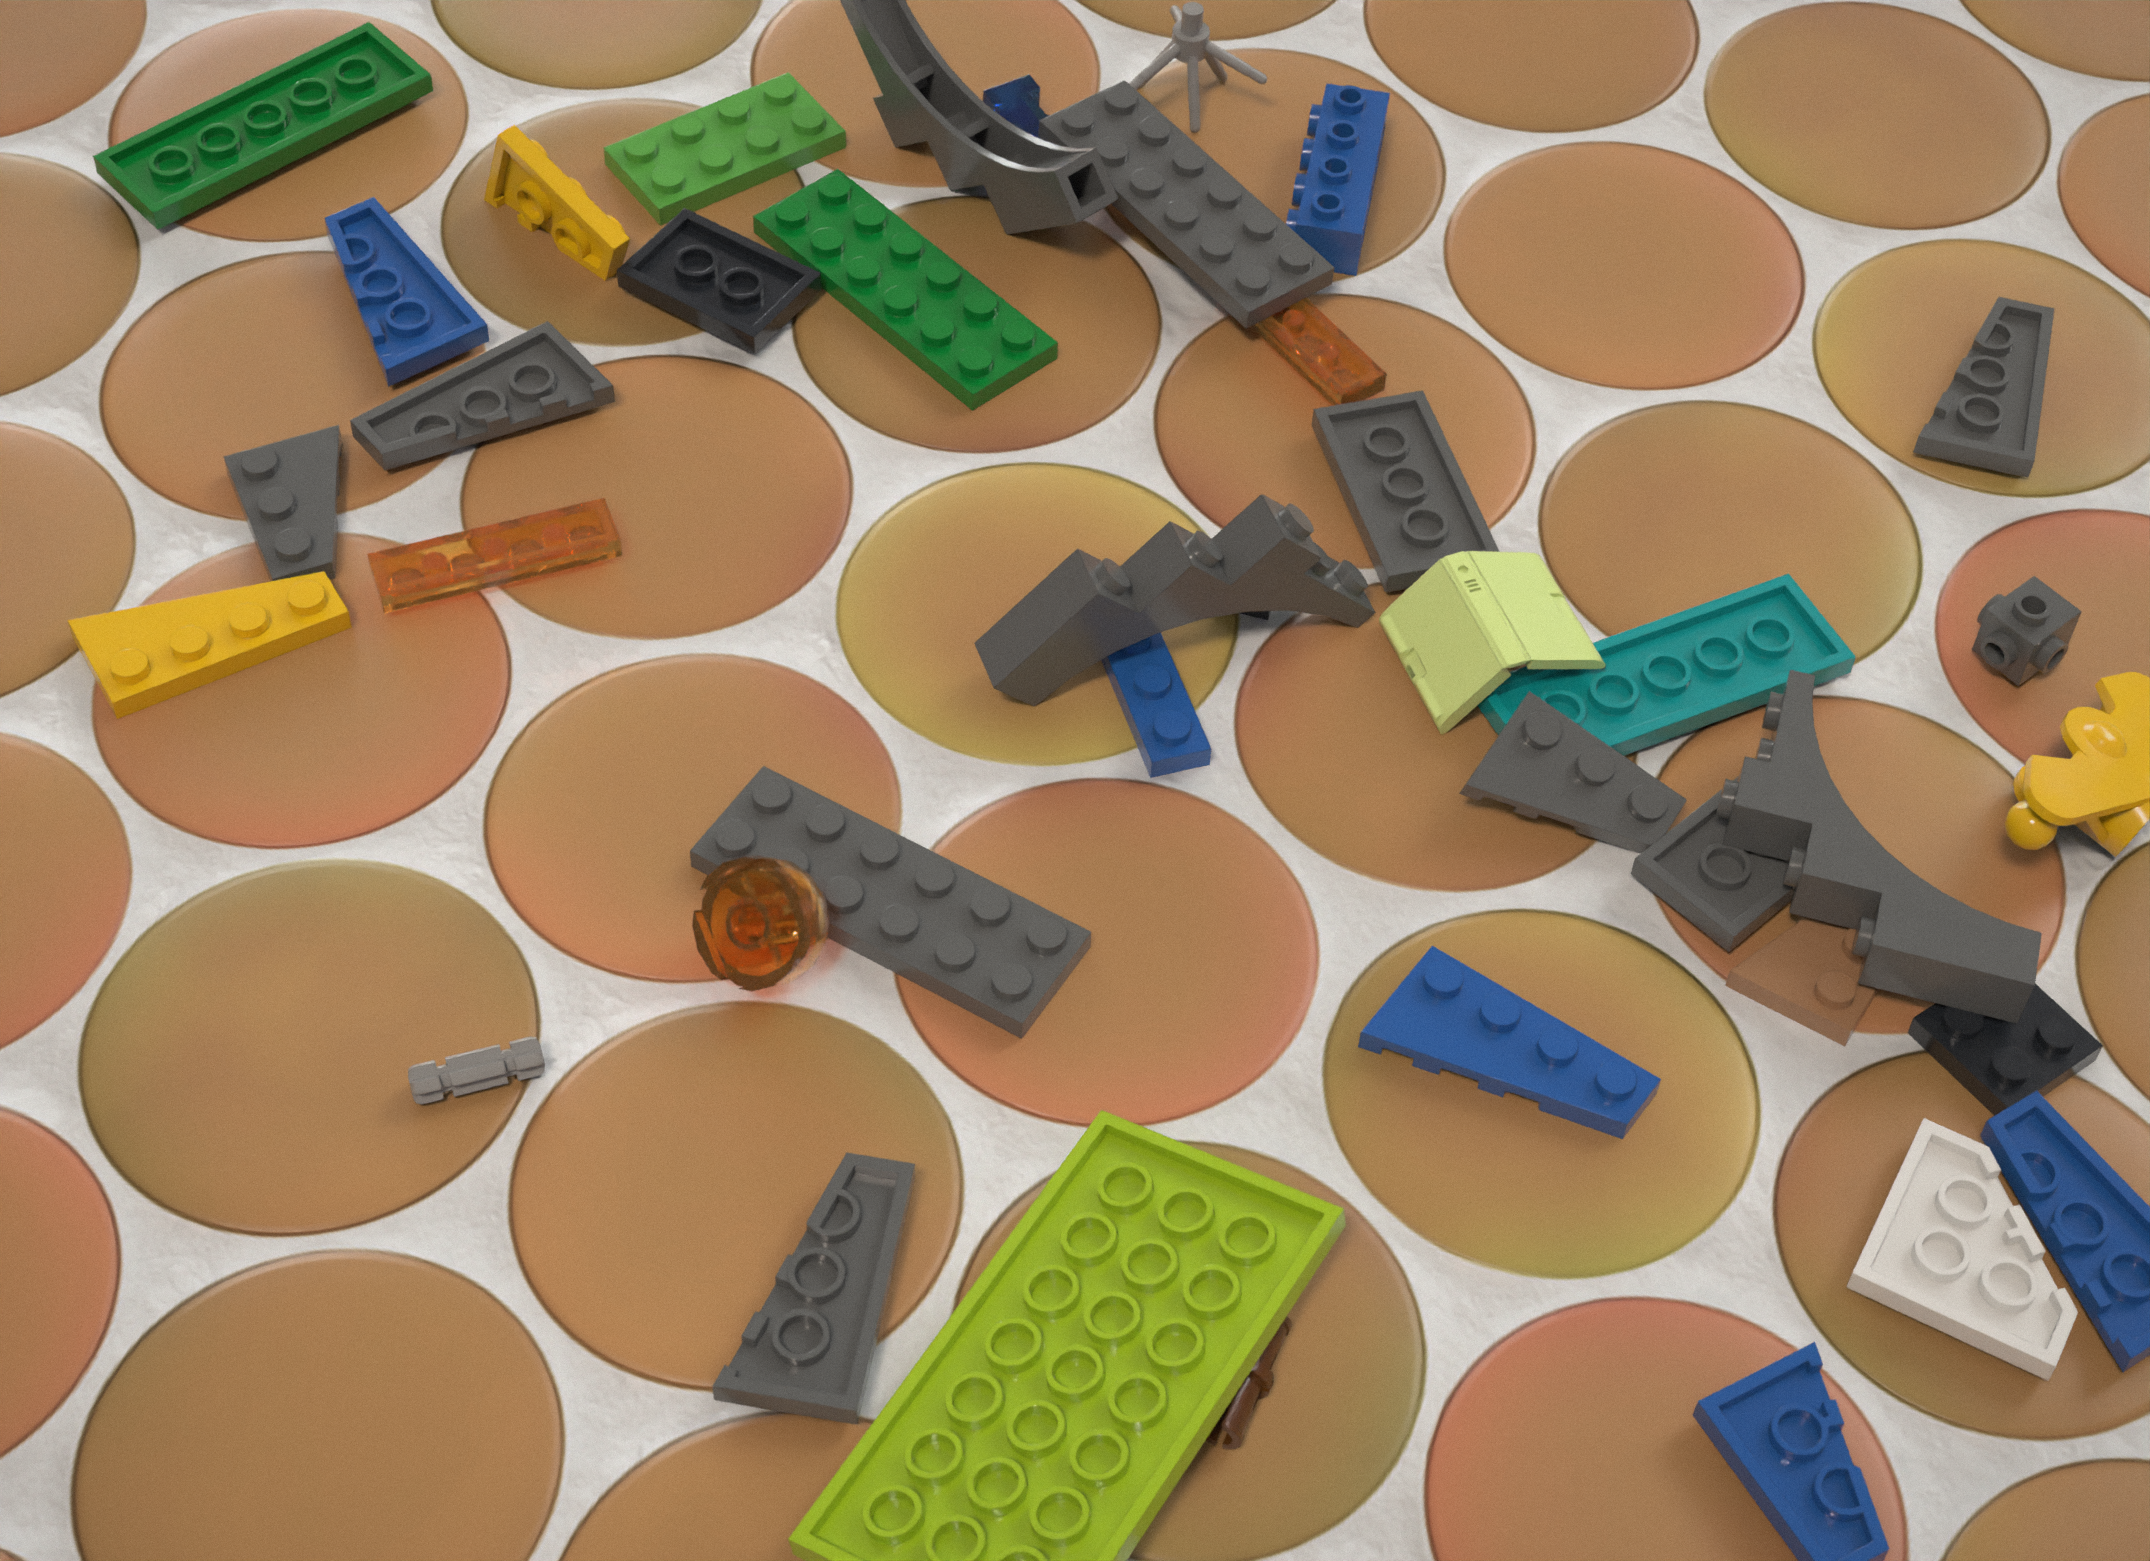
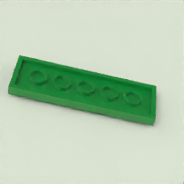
M367 22L94 155L96 171L158 230L433 92L432 77L427 70L373 24Z
M839 169L834 170L753 216L754 233L778 253L820 272L822 289L972 411L1052 363L1058 357V342Z

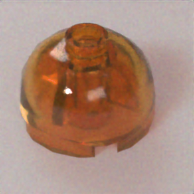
M756 855L723 862L705 878L700 890L707 889L702 900V909L695 910L693 913L692 927L697 950L712 974L720 980L729 979L736 985L742 986L739 989L752 992L788 984L800 978L815 965L828 939L830 916L826 898L810 874L792 861Z

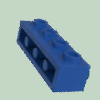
M1326 83L1322 105L1312 104L1307 136L1315 138H1304L1299 170L1306 171L1307 174L1297 173L1295 178L1292 206L1300 208L1299 210L1289 209L1286 225L1335 268L1334 273L1356 276L1384 138L1390 93L1361 89L1351 85L1340 86Z

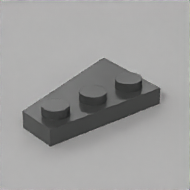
M1530 691L1521 701L1459 793L1479 801L1483 797H1488L1514 806L1513 812L1534 819L1542 815L1573 825L1577 833L1638 853L1645 851L1666 834L1687 801L1686 798Z

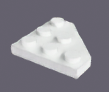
M1923 1118L1854 1268L1847 1288L2049 1381L2057 1366L2078 1311L2066 1288H2057L2042 1260L2045 1250L2021 1205L2013 1206L1998 1179L2001 1168L1990 1148Z

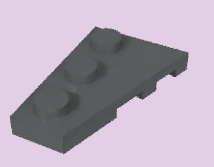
M339 425L223 456L227 474L270 581L323 571L329 580L336 578L338 539L337 498L340 496L339 458L342 456V437Z

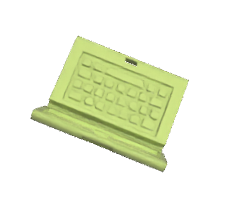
M1462 551L1447 555L1439 559L1379 618L1380 626L1440 734H1445L1510 677L1511 674L1507 668L1523 664L1528 669H1602L1606 666L1543 559L1536 553Z

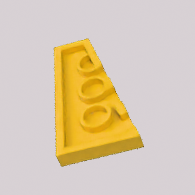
M324 571L67 620L76 645L117 719L352 628L349 611Z

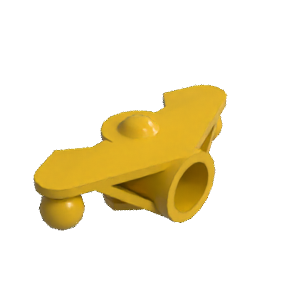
M2125 672L2100 678L2095 684V688L2102 701L2100 709L2076 707L2068 711L2061 722L2062 739L2073 754L2072 758L2064 759L2031 755L2026 761V765L2017 772L2013 781V787L2019 802L2010 808L2005 820L2007 836L2015 845L2025 850H2038L2053 841L2058 826L2074 824L2116 857L2149 821L2150 678L2138 672Z

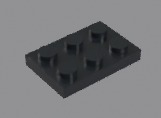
M686 208L678 213L617 269L618 287L754 354L821 291L820 272Z

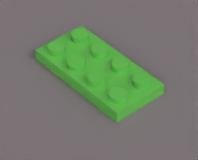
M788 72L603 147L605 165L661 226L670 222L684 208L692 212L846 148V131Z

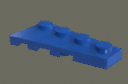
M375 197L324 218L328 238L388 387L489 342L487 323Z
M1434 946L1430 947L1360 1033L1358 1044L1359 1048L1381 1055L1383 1048L1414 1058L1412 1066L1437 1075L1440 1074L1443 1068L1479 1081L1477 1089L1500 1097H1504L1505 1093H1515L1538 1102V1109L1540 1111L1620 1139L1626 1136L1655 1097L1661 1081L1657 1076Z
M2035 1091L1988 1119L1980 1136L1985 1145L1990 1148L2002 1173L2122 1372H2125L2150 1355V1206L2038 1091Z

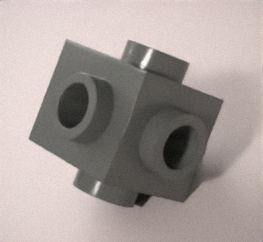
M2033 576L2008 595L1997 594L1986 603L1977 618V622L1981 626L1972 650L1990 666L1999 670L2019 686L2038 671L2046 674L2060 663L2068 650V644L2082 611L2037 577Z

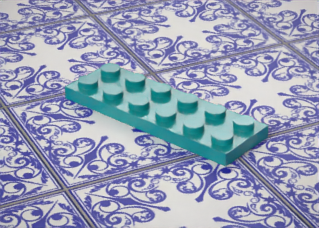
M1786 574L1593 642L1606 664L1605 668L1528 669L1525 666L1511 671V676L1477 706L1499 735L1521 701L1530 691L1624 756L1767 704L1770 692L1783 693L1790 670L1815 675L1814 686L1851 673L1856 656L1790 574Z

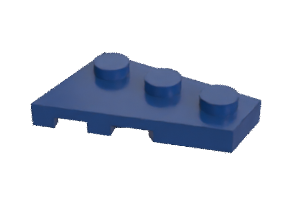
M1815 1342L1697 1402L1693 1417L1798 1561H1884L1889 1551V1546L1861 1468L1855 1466L1852 1462L1841 1431L1844 1421L1836 1399L1830 1400L1820 1372L1823 1362Z

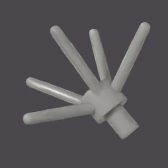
M1188 2L1183 5L1182 11L1177 5H1173L1170 8V13L1176 22L1172 29V41L1150 65L1128 84L1135 90L1143 88L1174 58L1187 63L1190 130L1198 132L1200 130L1198 62L1205 59L1221 82L1226 81L1228 75L1220 61L1259 84H1265L1267 76L1210 42L1209 27L1203 22V6L1197 2Z

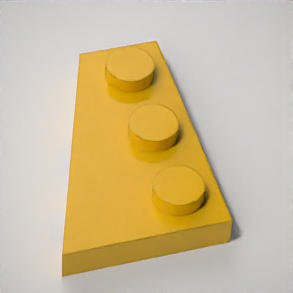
M512 125L498 134L484 200L497 209L507 204L520 214L517 215L518 223L529 231L534 232L541 227L552 234L554 243L559 251L604 281L617 273V269L624 263L630 241L618 220L610 215H606L587 196L582 185L574 178L567 177L548 158L544 148L537 141L529 139L516 125Z

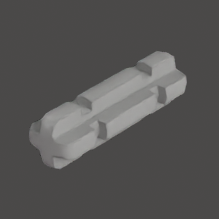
M530 1036L510 1041V1048L501 1050L500 1045L497 1044L445 1057L446 1064L436 1066L435 1060L412 1065L408 1069V1080L412 1097L416 1104L423 1105L443 1100V1092L451 1090L455 1097L508 1084L507 1077L517 1075L518 1081L540 1076L545 1071L540 1043L536 1037Z

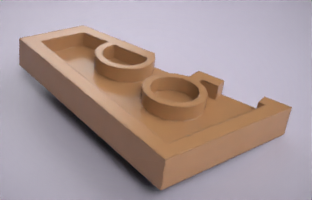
M1804 917L1731 969L1725 984L1728 988L1844 1047L1879 991L1878 988L1858 983L1862 957L1851 954L1856 929Z

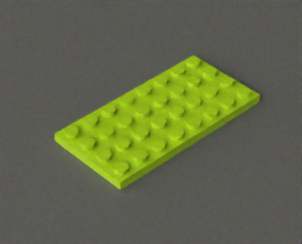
M1101 1110L788 1538L793 1555L804 1561H1127L1346 1226L1344 1208Z

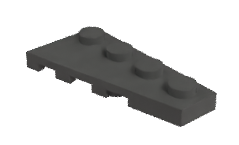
M1998 297L1976 335L1966 358H1963L1946 393L1942 394L1928 424H1925L1919 434L1913 453L2029 477L2035 461L2055 308Z
M546 321L351 419L350 424L355 440L384 470H388L615 402L614 387L561 333Z
M846 1152L807 1220L806 1232L793 1255H787L775 1276L776 1284L760 1312L755 1311L741 1335L742 1344L730 1365H724L712 1387L715 1401L858 1424L915 1181L914 1163Z

